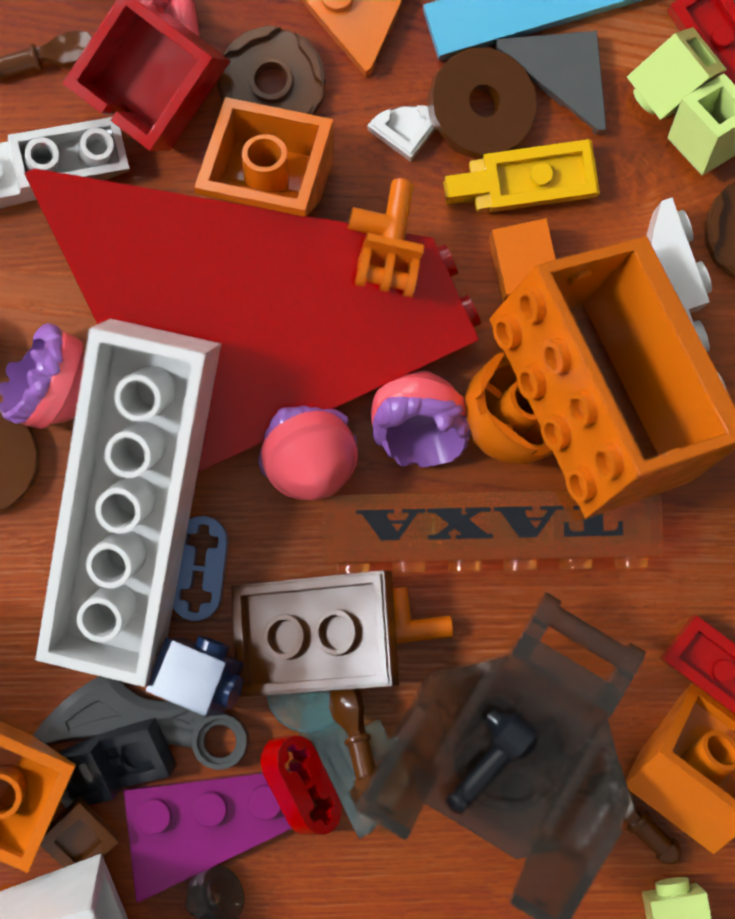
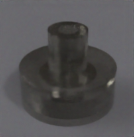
M214 866L194 875L190 880L185 902L186 909L196 919H237L244 908L243 887L238 877L229 868Z

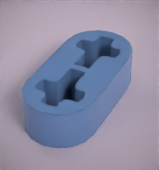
M198 516L189 520L173 605L176 613L190 621L204 620L214 615L219 609L223 597L229 538L225 527L218 520L207 516ZM201 525H208L209 534L218 537L217 548L207 549L205 565L200 566L196 565L197 547L189 545L188 539L190 534H199ZM195 571L204 572L202 588L206 592H211L212 595L211 602L201 604L199 612L191 611L190 601L182 599L183 589H190L194 585Z

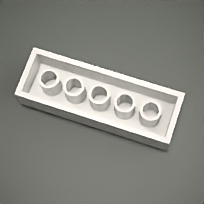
M108 319L90 328L36 661L142 687L149 683L165 637H168L221 343L114 319Z

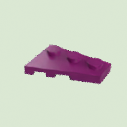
M262 771L132 787L124 790L136 903L292 829Z

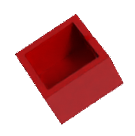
M116 0L62 84L101 114L114 115L110 121L149 151H170L231 61L152 0ZM129 108V109L132 110L134 113H132V112H126V111H127V109Z

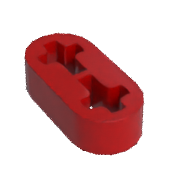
M300 735L279 736L269 740L261 754V769L290 827L300 835H326L334 831L342 815V804L313 744L309 739ZM291 751L293 759L288 764L290 771H287L285 764L290 759L288 752ZM313 800H316L318 805L315 809ZM312 810H313V816H314L315 819H311V817H310V812H311Z

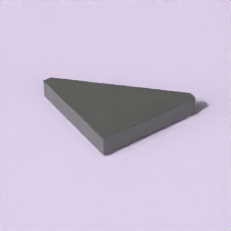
M597 31L496 40V50L509 54L523 66L533 84L561 107L565 106L592 128L595 135L605 133L606 121Z

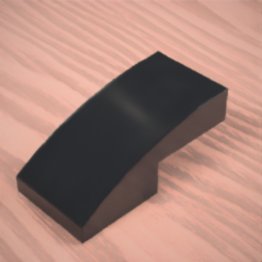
M156 718L105 732L58 752L76 764L61 800L65 808L69 807L79 796L88 805L113 800L122 787L170 777L177 763Z

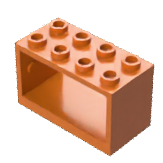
M647 236L535 265L489 318L493 327L494 338L497 344L504 350L517 376L518 388L521 394L528 399L541 426L543 440L553 451L566 478L568 492L577 501L585 519L691 483L735 450V406ZM584 305L658 457L646 461L643 460L569 310L570 307Z

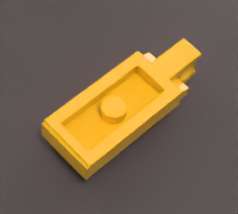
M589 139L484 154L482 159L470 161V173L445 176V181L443 182L446 205L475 201L476 212L487 210L497 212L595 198L600 194L592 140Z

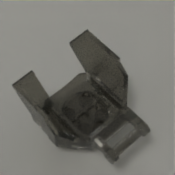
M548 592L540 599L527 625L507 654L428 673L414 696V700L387 743L380 761L355 806V810L407 840L424 804L428 805L515 859L527 857L509 899L511 905L534 919H571L623 831L621 826L632 799L617 756L608 719L640 668L646 651L633 643H629L627 646L623 645L560 607L562 601ZM548 626L614 665V670L607 681L542 643L540 640ZM494 708L505 714L521 713L541 731L538 735L536 749L527 758L516 760L513 764L510 762L461 816L450 812L445 800L493 747L491 744L492 729L485 721V718Z

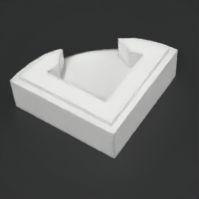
M424 105L404 106L383 111L367 125L369 132L410 162L435 130L429 118L428 107Z

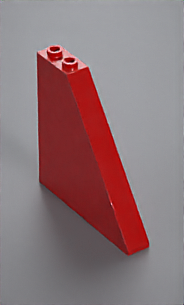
M36 168L24 173L97 324L108 319H114L221 343L198 472L264 442L265 431L269 428L272 418L281 408L308 406L310 408L334 409L479 340L474 330V327L481 324L477 310L468 294L459 297L451 279L452 276L458 274L453 257L445 244L437 247L433 237L410 233L405 234L404 241L424 245L414 294L410 298L403 296L404 290L390 287L388 292L379 291L380 285L365 282L364 287L355 285L358 270L357 263L367 234L349 230V223L312 216L303 217L260 207Z

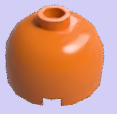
M505 352L497 353L473 377L464 398L465 417L471 430L470 436L473 442L486 455L499 462L527 465L552 455L553 451L543 440L541 426L528 399L521 394L518 388L517 376Z

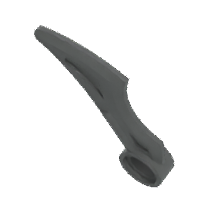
M102 676L88 682L66 698L33 734V736L46 745H52L66 741L92 738L123 726L156 718L168 745L192 748L197 760L204 766L214 770L227 769L239 763L246 755L250 745L249 732L246 725L235 715L225 713L224 715L205 717L170 701L146 699L135 694L122 681ZM215 725L229 727L236 736L235 749L226 757L213 755L206 746V735Z

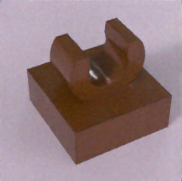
M79 796L50 823L41 847L64 868L98 854L104 856L119 842L118 834Z

